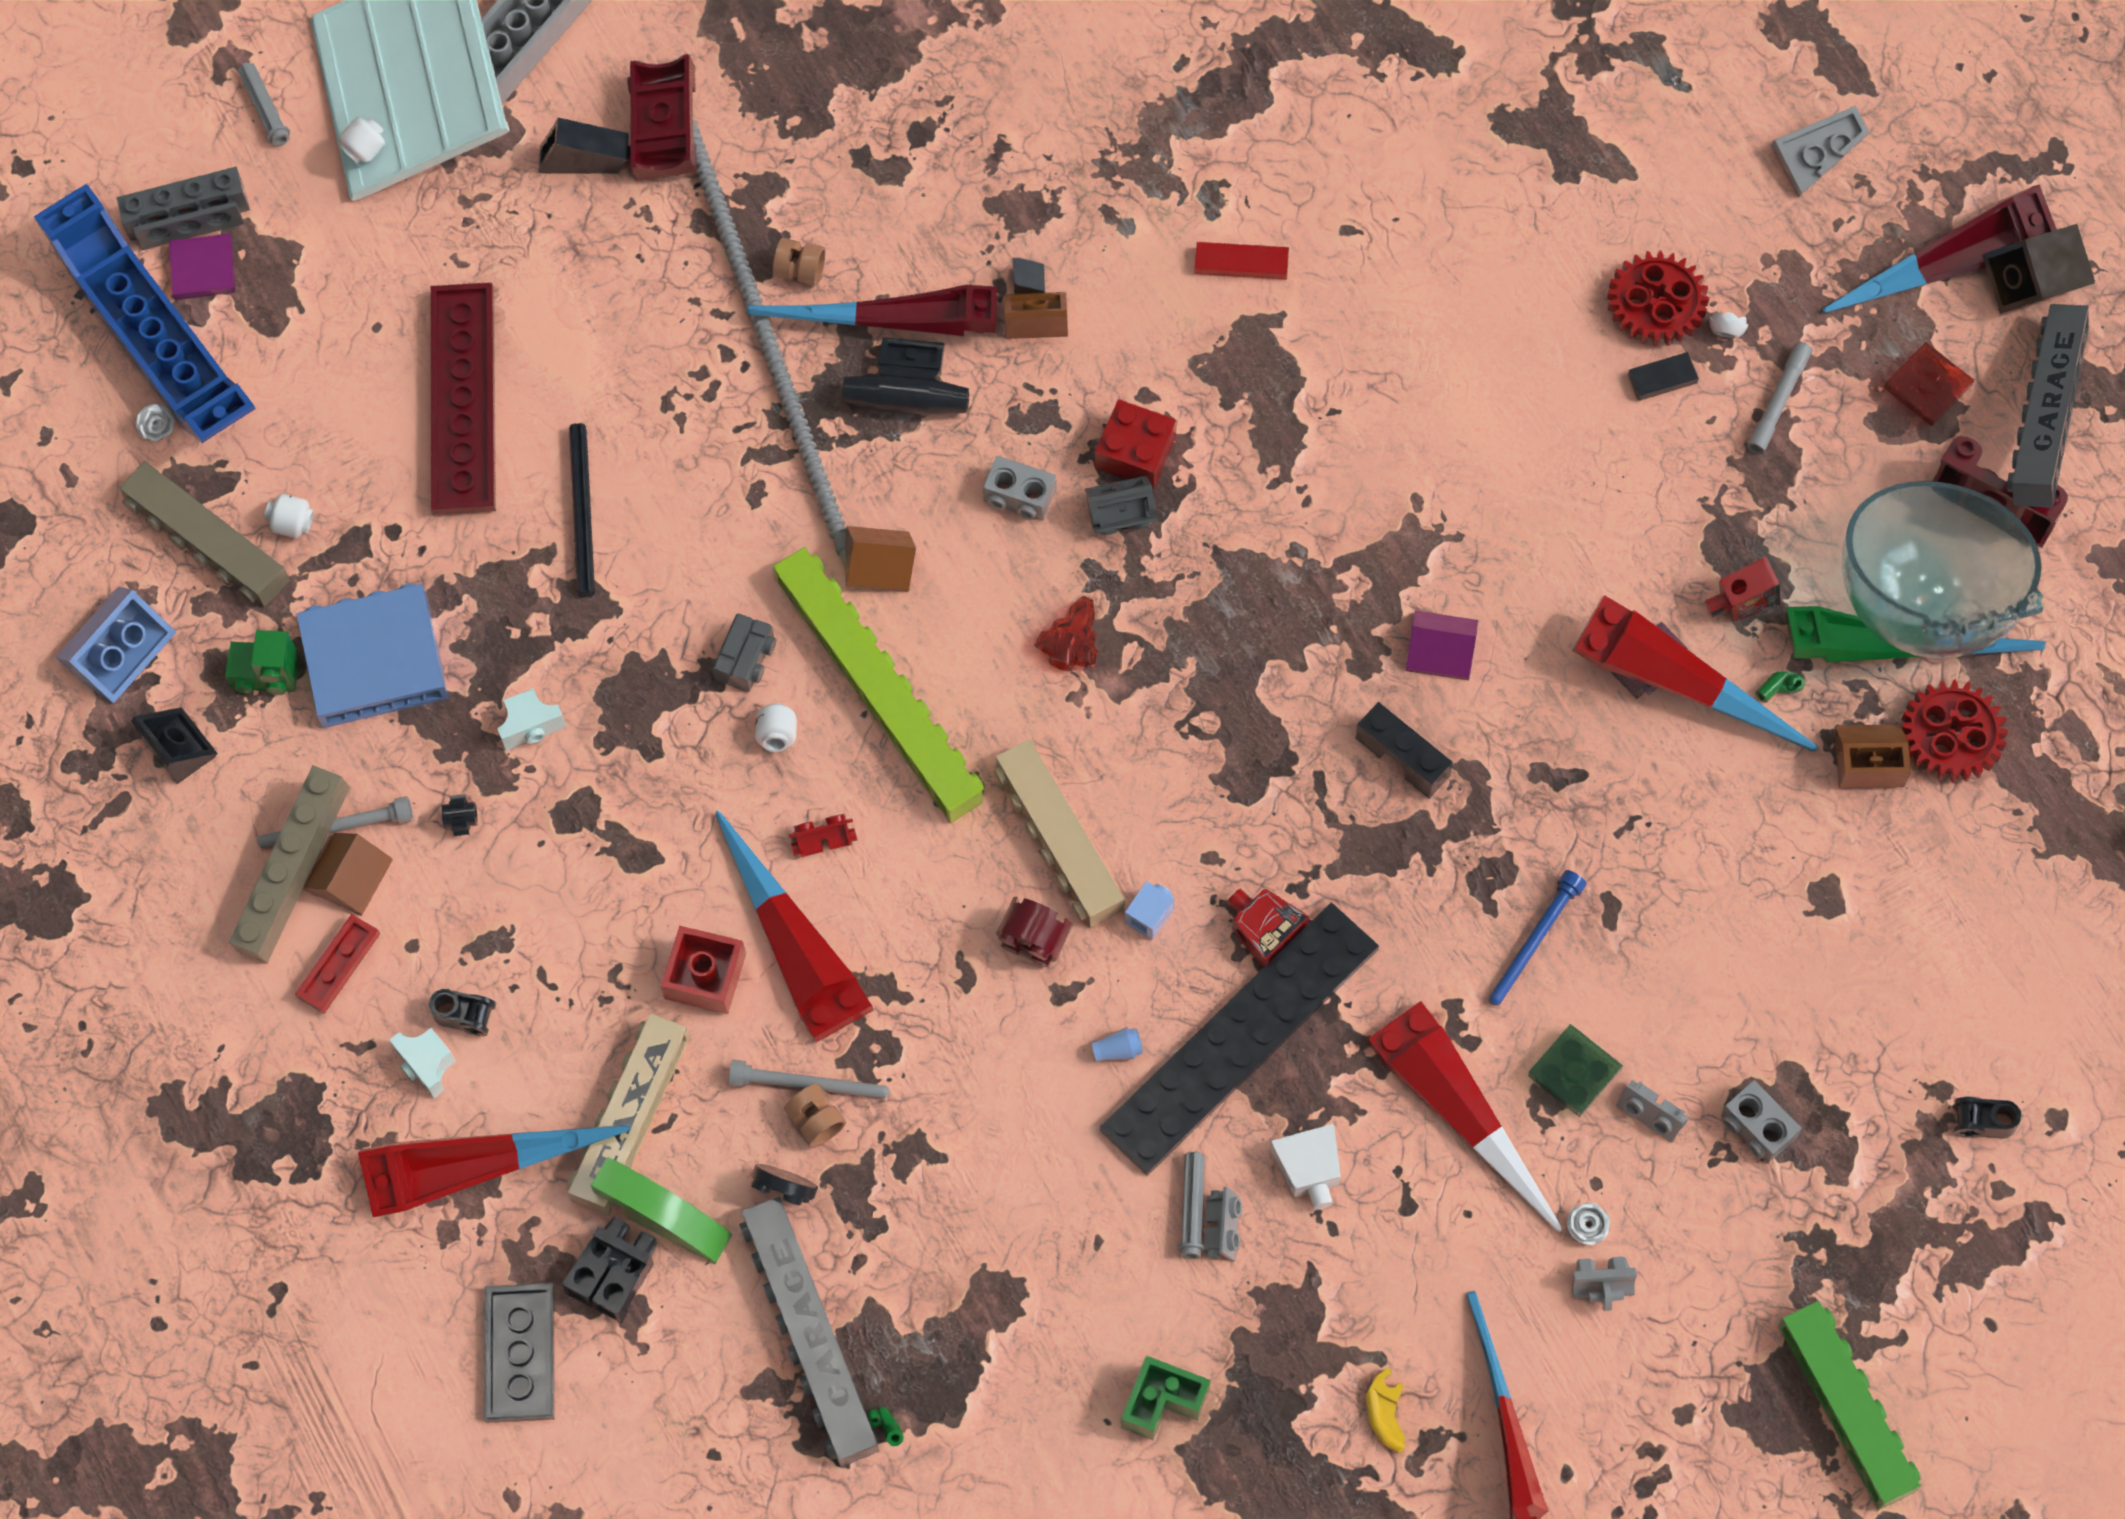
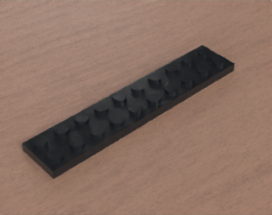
M1331 902L1100 1126V1131L1148 1176L1379 950V945Z

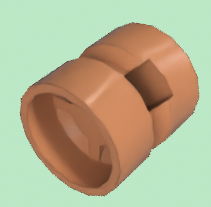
M781 238L774 257L773 276L787 280L797 277L800 283L817 286L825 264V247L809 243L802 247L799 241Z
M813 1084L802 1089L784 1107L785 1112L795 1125H802L800 1132L811 1147H818L828 1142L846 1125V1120L836 1106H829L830 1098L820 1084Z

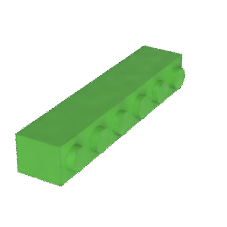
M1817 1301L1783 1317L1778 1327L1879 1511L1914 1494L1921 1486L1919 1483L1921 1476L1912 1461L1908 1462L1902 1452L1904 1446L1898 1433L1895 1430L1891 1431L1885 1421L1887 1415L1883 1405L1878 1399L1874 1400L1868 1390L1870 1384L1867 1376L1862 1369L1857 1370L1851 1359L1853 1353L1850 1345L1844 1338L1840 1339L1834 1328L1836 1326L1834 1316L1828 1308H1823L1820 1301Z

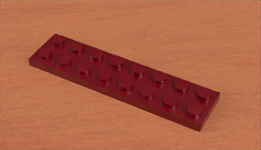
M492 282L430 286L431 511L433 515L496 511L494 286Z

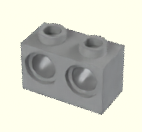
M996 455L983 487L984 501L996 509L1003 510L1006 508L1015 511L1026 519L1037 518L1044 520L1056 491V475ZM1001 483H1008L1011 485L1007 489H1000L997 487V485ZM1033 492L1041 495L1036 499L1027 497L1029 493Z
M1755 1080L1726 1104L1721 1114L1724 1118L1725 1126L1733 1134L1737 1135L1739 1133L1748 1142L1747 1147L1750 1152L1758 1159L1763 1158L1768 1164L1798 1137L1802 1129ZM1739 1107H1750L1754 1111L1755 1116L1751 1118L1743 1116L1739 1111ZM1771 1130L1778 1135L1779 1141L1770 1142L1766 1140L1763 1136V1131Z

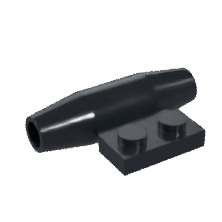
M883 337L879 357V370L881 374L844 377L842 402L879 412L923 416L962 414L968 412L969 388L936 380L939 375L941 376L945 351L944 343Z

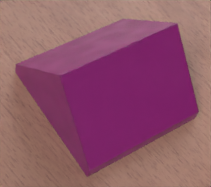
M1415 610L1405 671L1469 681L1478 620Z

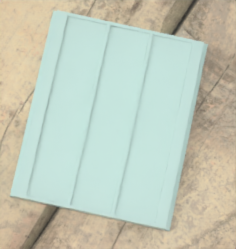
M344 0L312 15L313 18L310 20L338 147L342 144L339 139L340 134L355 118H362L366 122L372 118L384 129L381 136L385 140V146L368 163L360 160L357 164L339 147L351 200L356 201L505 135L510 131L508 122L505 119L477 0Z

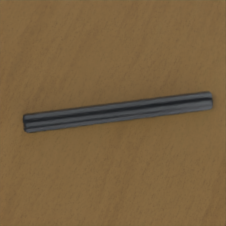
M573 423L569 426L577 592L580 597H592L595 594L587 429L583 423Z

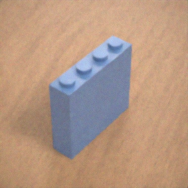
M405 584L397 590L388 592L375 591L367 597L358 599L346 598L339 600L333 605L324 607L311 606L305 611L297 613L317 717L323 728L449 699L429 602L423 584Z

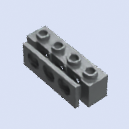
M237 166L116 197L122 223L130 241L138 240L142 250L169 244V241L193 238L243 225L244 221L241 213L250 210L244 183ZM213 200H221L217 203H209ZM182 208H190L186 211H178ZM160 215L158 218L148 219L149 217Z

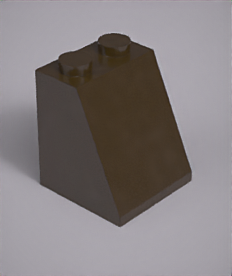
M2078 224L2024 239L1982 254L2000 314L2096 283Z

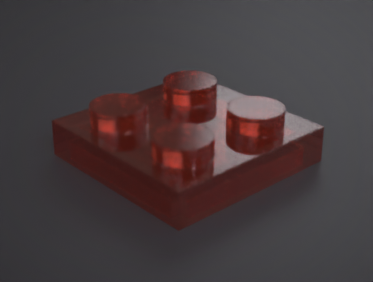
M1925 342L1885 382L1884 389L1933 426L1973 385L1974 379Z

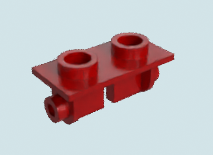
M844 814L825 818L826 824L814 827L813 821L795 825V832L788 833L790 838L796 836L797 842L791 843L794 856L801 855L802 858L807 855L823 852L821 839L827 838L829 850L852 845L851 842L857 841L855 828L848 829L847 823L853 822V819H845Z

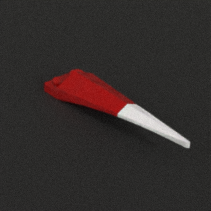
M1422 1001L1369 1037L1367 1040L1368 1044L1384 1065L1479 1153L1555 1231L1560 1232L1561 1225L1443 1026L1438 1024Z

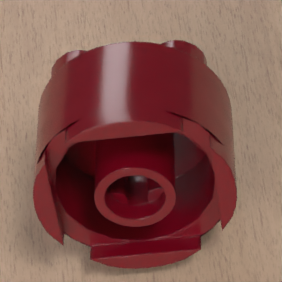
M1013 897L996 934L999 937L998 939L1002 941L1001 947L1017 955L1020 950L1032 955L1031 960L1034 963L1048 968L1051 962H1056L1073 924L1067 918H1065L1063 923L1055 919L1058 912L1047 906L1026 898L1023 899L1022 903H1019L1018 897Z

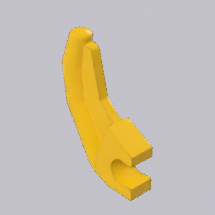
M1387 1367L1375 1377L1365 1396L1369 1424L1383 1445L1396 1453H1401L1405 1449L1404 1442L1406 1438L1395 1418V1412L1404 1385L1401 1382L1393 1388L1385 1385V1379L1392 1375V1371Z

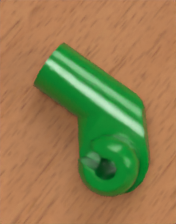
M1775 672L1755 691L1758 699L1767 703L1776 693L1800 692L1805 686V680L1797 673Z
M878 1406V1409H870L867 1412L870 1426L872 1428L882 1426L889 1445L898 1446L903 1442L904 1436L901 1427L886 1407Z

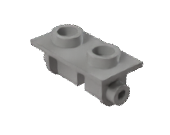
M1632 1080L1624 1089L1616 1106L1673 1143L1680 1129L1684 1127L1689 1119L1684 1115L1685 1111L1679 1109L1666 1099L1661 1105L1655 1102L1659 1097L1657 1093L1645 1086L1641 1081L1636 1083Z
M1224 1187L1223 1191L1213 1190L1211 1191V1196L1207 1197L1206 1222H1217V1227L1205 1228L1204 1252L1207 1253L1206 1258L1220 1259V1254H1222L1230 1261L1235 1262L1236 1251L1240 1247V1236L1237 1227L1238 1218L1242 1214V1203L1239 1195L1228 1187Z

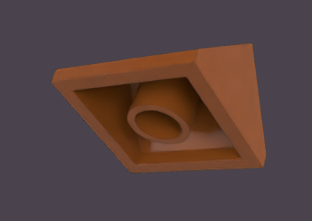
M1066 292L1004 294L1006 339L1068 337Z
M847 526L846 586L908 592L916 546L908 531Z
M334 833L304 886V890L362 916L393 859L359 834Z

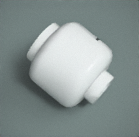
M355 118L340 134L339 139L342 144L339 147L357 164L360 160L368 163L385 146V140L381 136L384 129L372 118L367 122L362 118Z
M280 494L275 502H268L264 519L269 520V527L273 533L291 538H300L303 533L308 534L313 521L314 510L310 509L309 502L305 499Z
M772 703L757 712L755 739L759 745L770 752H782L795 743L797 716L792 709L780 703Z

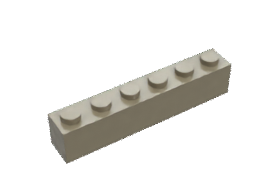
M146 461L119 487L125 498L122 502L134 514L141 512L147 517L145 520L153 529L158 532L163 529L170 535L168 538L179 549L183 550L186 547L193 552L192 557L201 566L206 568L210 565L216 570V576L228 586L233 583L237 586L240 595L248 602L253 603L256 601L265 608L290 581L282 565Z
M312 765L229 940V943L238 952L268 964L350 789V786L342 776Z

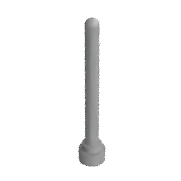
M409 797L395 798L394 802L389 803V807L336 818L329 833L391 819L393 822L399 821L400 824L414 821ZM281 831L261 835L257 840L258 845L262 848L274 846Z
M732 1060L729 1074V1086L743 1088V1085H750V1082L802 1089L813 1084H820L826 1092L882 1099L888 1097L890 1093L889 1088L885 1085L752 1069V1065H746V1061Z

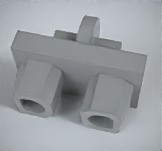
M1625 1256L1612 1257L1608 1260V1269L1596 1270L1595 1261L1591 1258L1578 1259L1576 1271H1574L1573 1299L1589 1298V1302L1602 1301L1603 1311H1611L1612 1301L1624 1300V1296L1635 1295L1636 1269L1635 1267H1629Z

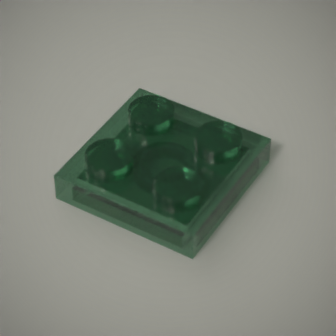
M1570 1024L1531 1068L1527 1076L1580 1118L1621 1071L1623 1065Z

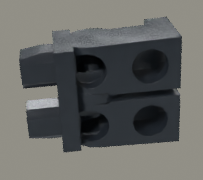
M614 1216L604 1229L597 1228L593 1238L567 1275L562 1286L566 1295L591 1308L594 1305L595 1310L622 1324L628 1313L629 1305L654 1265L652 1256L657 1246V1240L650 1234L641 1231L633 1245L624 1241L630 1226L625 1221Z

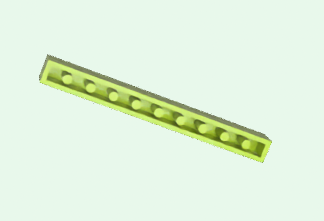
M803 547L775 564L773 571L777 583L949 822L956 821L983 803L982 790H984L981 780L975 773L970 775L964 767L966 761L957 748L953 750L946 742L948 736L939 723L934 725L928 716L931 714L922 699L916 701L911 694L913 689L908 679L903 674L898 676L893 669L895 666L893 659L886 650L882 652L875 644L877 638L870 627L866 626L863 628L858 621L860 615L855 606L850 601L845 603L840 596L842 594L840 586L833 577L828 579L824 574L825 567L817 554L811 556L808 550Z

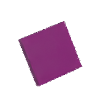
M230 233L169 241L172 295L174 300L236 292L233 240Z

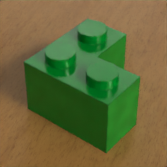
M256 630L254 642L230 641L225 677L231 689L240 693H252L253 690L266 691L273 695H283L285 692H295L300 656L288 632Z
M1146 1355L1122 1415L1121 1428L1154 1440L1165 1409L1198 1421L1210 1391L1211 1380Z

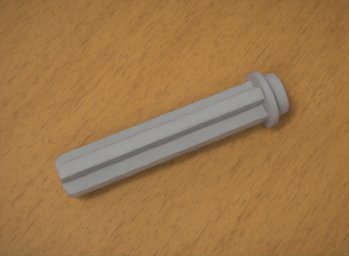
M243 63L238 68V72L267 131L266 139L274 146H282L289 141L290 130L287 126L283 125L255 64Z
M1187 1152L1185 1154L1181 1243L1177 1245L1180 1256L1185 1259H1198L1201 1257V1253L1204 1252V1245L1201 1244L1205 1156L1200 1152Z

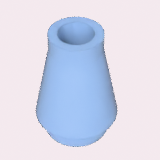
M1126 1027L1099 1041L1092 1042L1093 1053L1097 1062L1102 1060L1136 1059V1055L1143 1054L1137 1028L1129 1030Z

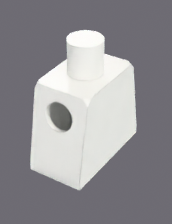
M1331 1124L1272 1140V1156L1292 1195L1299 1197L1309 1194L1314 1210L1331 1206L1333 1201L1329 1188L1338 1186L1341 1178L1334 1125Z

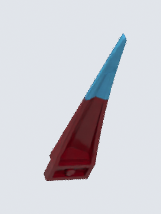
M2034 185L2002 199L1830 303L1821 312H1830L1986 268L1982 254L2057 230L2040 185Z
M966 284L920 294L860 302L819 305L748 306L747 314L964 336V331L979 334L996 333L997 287Z

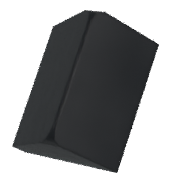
M1013 258L1014 294L1045 293L1044 264L1022 258Z

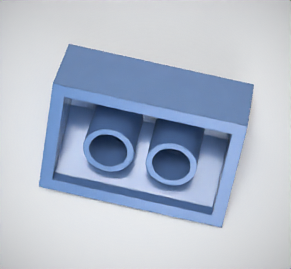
M118 586L55 658L80 681L114 704L175 635L176 631L134 590Z

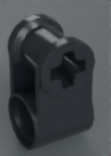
M440 989L432 994L429 1006L433 1018L438 1025L461 1030L476 1036L488 1035L489 1029L486 1026L491 1010H495L497 1004L494 1000L481 995H470L449 989ZM443 1003L454 1004L450 1012H438L439 1006Z
M1960 1097L1954 1100V1105L1958 1108V1126L1954 1127V1134L1960 1137L2008 1138L2014 1134L2021 1121L2022 1114L2020 1108L2009 1100H1992L1978 1097ZM2005 1114L2009 1116L2012 1124L2003 1125L1999 1123L1996 1115Z

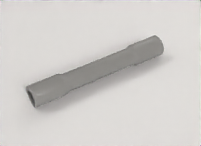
M1804 342L1795 343L1785 364V370L1766 410L1749 439L1747 448L1751 452L1764 454L1783 408L1813 351L1812 347Z

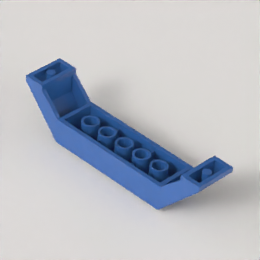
M87 183L34 216L85 298L164 404L171 410L173 416L184 430L201 443H204L256 409L239 384H235L226 376L128 246L103 204Z

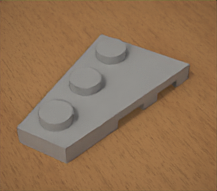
M1854 106L1775 139L1772 146L1800 197L1867 137L1869 130L1857 107Z

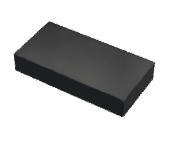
M1688 352L1635 367L1628 371L1629 379L1639 401L1697 384L1699 380Z

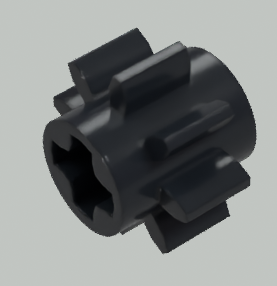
M466 794L450 796L449 804L442 805L444 829L451 828L454 836L470 835V826L478 825L476 803L468 802Z

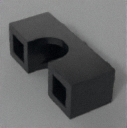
M1380 702L1357 724L1355 739L1378 758H1381L1384 754L1392 757L1404 770L1405 780L1429 799L1450 777L1453 762Z

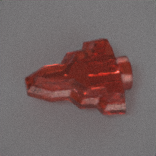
M1085 596L1079 598L1069 607L1064 618L1054 620L1050 629L1041 631L1034 646L1050 656L1048 661L1055 668L1070 672L1073 670L1074 665L1085 668L1095 667L1098 650L1094 647L1097 635L1092 629L1095 620L1093 599Z

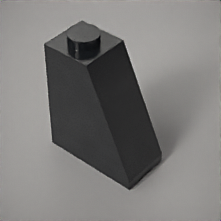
M558 117L540 145L538 172L544 174H618L624 163L628 164V157L631 156V146L628 145V133Z

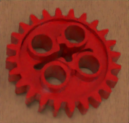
M1659 250L1657 258H1653L1651 253L1646 251L1644 260L1635 254L1633 264L1625 260L1622 270L1616 269L1615 279L1610 280L1609 289L1611 290H1608L1607 300H1610L1608 311L1614 312L1612 321H1622L1619 330L1625 331L1629 328L1631 330L1630 339H1633L1637 334L1640 335L1641 344H1644L1648 338H1651L1655 347H1657L1659 339H1663L1665 344L1670 346L1672 337L1680 343L1683 340V332L1691 337L1694 327L1700 328L1702 318L1706 316L1709 297L1705 296L1707 295L1708 286L1701 285L1704 276H1694L1696 266L1686 268V258L1676 262L1675 253L1673 252L1668 259L1664 258L1662 250ZM1648 277H1655L1659 281H1650ZM1680 292L1684 294L1685 297L1675 296L1673 293ZM1637 299L1642 304H1634L1630 300ZM1658 315H1664V316L1668 317L1669 319H1668V320H1661V319H1659L1657 316H1658Z
M1941 680L1937 690L1929 684L1925 689V694L1918 691L1914 697L1915 701L1910 700L1906 707L1908 711H1904L1901 718L1906 723H1903L1901 728L1904 734H1907L1905 736L1908 745H1911L1909 756L1917 755L1916 767L1922 764L1927 765L1926 775L1936 770L1938 771V780H1941L1944 774H1949L1951 783H1954L1957 776L1961 774L1963 780L1968 782L1971 772L1977 778H1980L1983 768L1990 771L1994 765L1993 761H1999L2002 755L2000 751H2003L2007 744L2002 739L2006 738L2008 734L2007 729L2000 727L2004 726L2007 719L2006 717H1996L2001 710V706L1991 707L1989 705L1993 698L1992 695L1984 699L1980 697L1982 693L1981 687L1973 693L1970 691V682H1967L1963 689L1958 688L1956 680H1953L1950 688H1947L1943 680ZM1958 710H1967L1971 713L1972 717H1964ZM1927 716H1936L1941 723H1933L1928 720ZM1967 739H1975L1981 746H1971ZM1935 745L1946 746L1949 753L1940 752Z

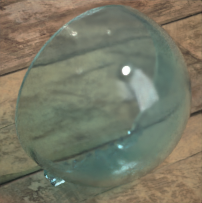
M1917 481L1884 488L1868 497L1854 511L1846 530L1841 554L1845 590L1851 605L1862 622L1871 632L1892 647L1915 656L1932 659L1966 656L1983 650L1999 641L2014 628L2020 619L2043 612L2041 603L2043 595L2037 588L2042 568L2037 544L2021 520L1995 500L1969 488L1954 484Z

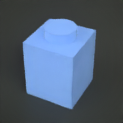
M1146 881L1125 911V923L1153 940L1174 910L1172 893L1160 884L1154 886Z

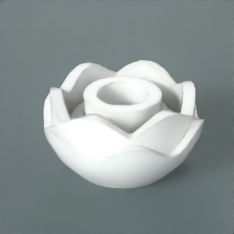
M1715 311L1712 317H1709L1712 332L1725 338H1739L1744 334L1749 325L1746 324V317L1738 318L1731 312L1721 315L1718 311Z
M161 404L145 406L136 418V429L141 437L146 440L158 441L168 436L175 425V418L171 410Z
M1594 1203L1576 1206L1569 1213L1568 1231L1581 1244H1597L1608 1235L1610 1218L1602 1208ZM1585 1223H1591V1227H1586Z

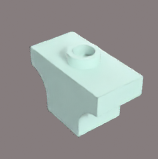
M533 688L503 700L508 715L505 723L497 729L505 750L508 751L526 743H537L543 740L546 735L566 728L558 704H543L537 698Z
M432 1028L417 1037H407L399 1032L389 1039L396 1053L404 1061L400 1067L411 1081L418 1078L433 1098L445 1091L441 1083L442 1075L456 1061L451 1051Z

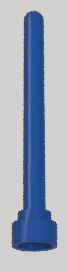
M1565 870L1559 878V886L1557 887L1559 892L1491 993L1489 1002L1492 1005L1498 1006L1501 1004L1569 899L1580 896L1586 887L1587 882L1577 873Z

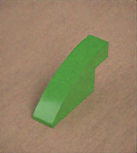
M610 1157L606 1158L591 1184L595 1194L622 1207L629 1220L714 1264L717 1263L732 1237L731 1232L688 1202Z

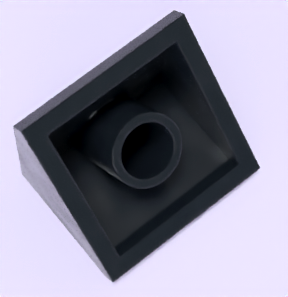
M182 707L134 716L131 720L142 740L177 784L214 759L218 754Z

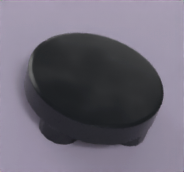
M755 1164L751 1174L754 1179L751 1185L753 1188L766 1193H770L771 1190L784 1193L782 1199L795 1205H801L802 1202L809 1203L810 1200L815 1199L818 1191V1186L808 1179L770 1165Z

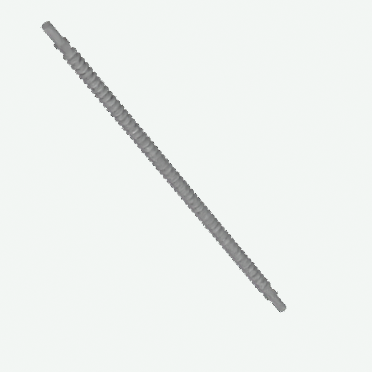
M693 120V140L696 144V174L699 176L698 181L702 183L701 188L705 190L704 196L707 198V204L710 205L709 210L713 212L712 218L715 220V226L718 227L717 232L721 234L720 240L723 242V248L726 249L725 254L729 257L728 262L732 264L731 270L735 271L734 277L737 279L736 284L740 286L739 292L743 294L742 300L746 301V308L748 306H764L762 304L763 299L759 297L760 291L757 290V283L754 282L755 277L751 275L752 269L748 267L749 261L745 260L746 254L743 252V246L740 245L741 239L737 237L738 232L734 230L735 224L732 223L733 218L729 215L730 210L726 208L727 202L724 201L725 197L721 193L722 188L718 186L719 180L716 179V173L713 171L714 166L710 164L711 159L707 157L708 151L705 149V143L702 142L703 137L699 135L700 129L697 128V122ZM749 315L751 316L750 322L754 324L753 330L757 331L756 337L760 339L758 343L760 346H763L761 352L765 354L764 360L768 361L767 367L771 369L772 381L774 384H777L775 390L779 392L778 398L782 399L781 405L785 407L784 413L788 415L787 421L791 422L789 428L794 430L792 436L796 438L795 444L799 445L798 452L802 453L801 459L805 461L804 467L808 469L806 474L811 476L809 482L814 484L812 490L816 492L815 498L819 500L818 506L822 507L821 514L826 515L824 522L828 523L826 526L827 530L831 531L829 536L835 540V551L838 556H841L846 569V527H843L845 521L841 519L842 513L838 511L839 505L835 503L836 497L832 496L834 490L829 488L831 482L826 480L828 474L824 472L825 466L821 465L822 458L818 457L819 451L815 449L816 443L812 441L814 437L812 434H809L811 428L806 426L808 420L804 418L805 412L801 411L802 405L798 403L799 397L795 395L796 389L792 388L794 382L790 380L791 374L787 372L788 367L784 365L785 359L781 357L782 351L778 350L780 345L776 342L777 337L773 335L774 329L770 327L771 321L768 320V316Z

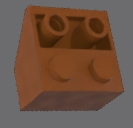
M1835 725L1834 733L1839 788L1905 787L1911 774L1908 741L1900 725Z

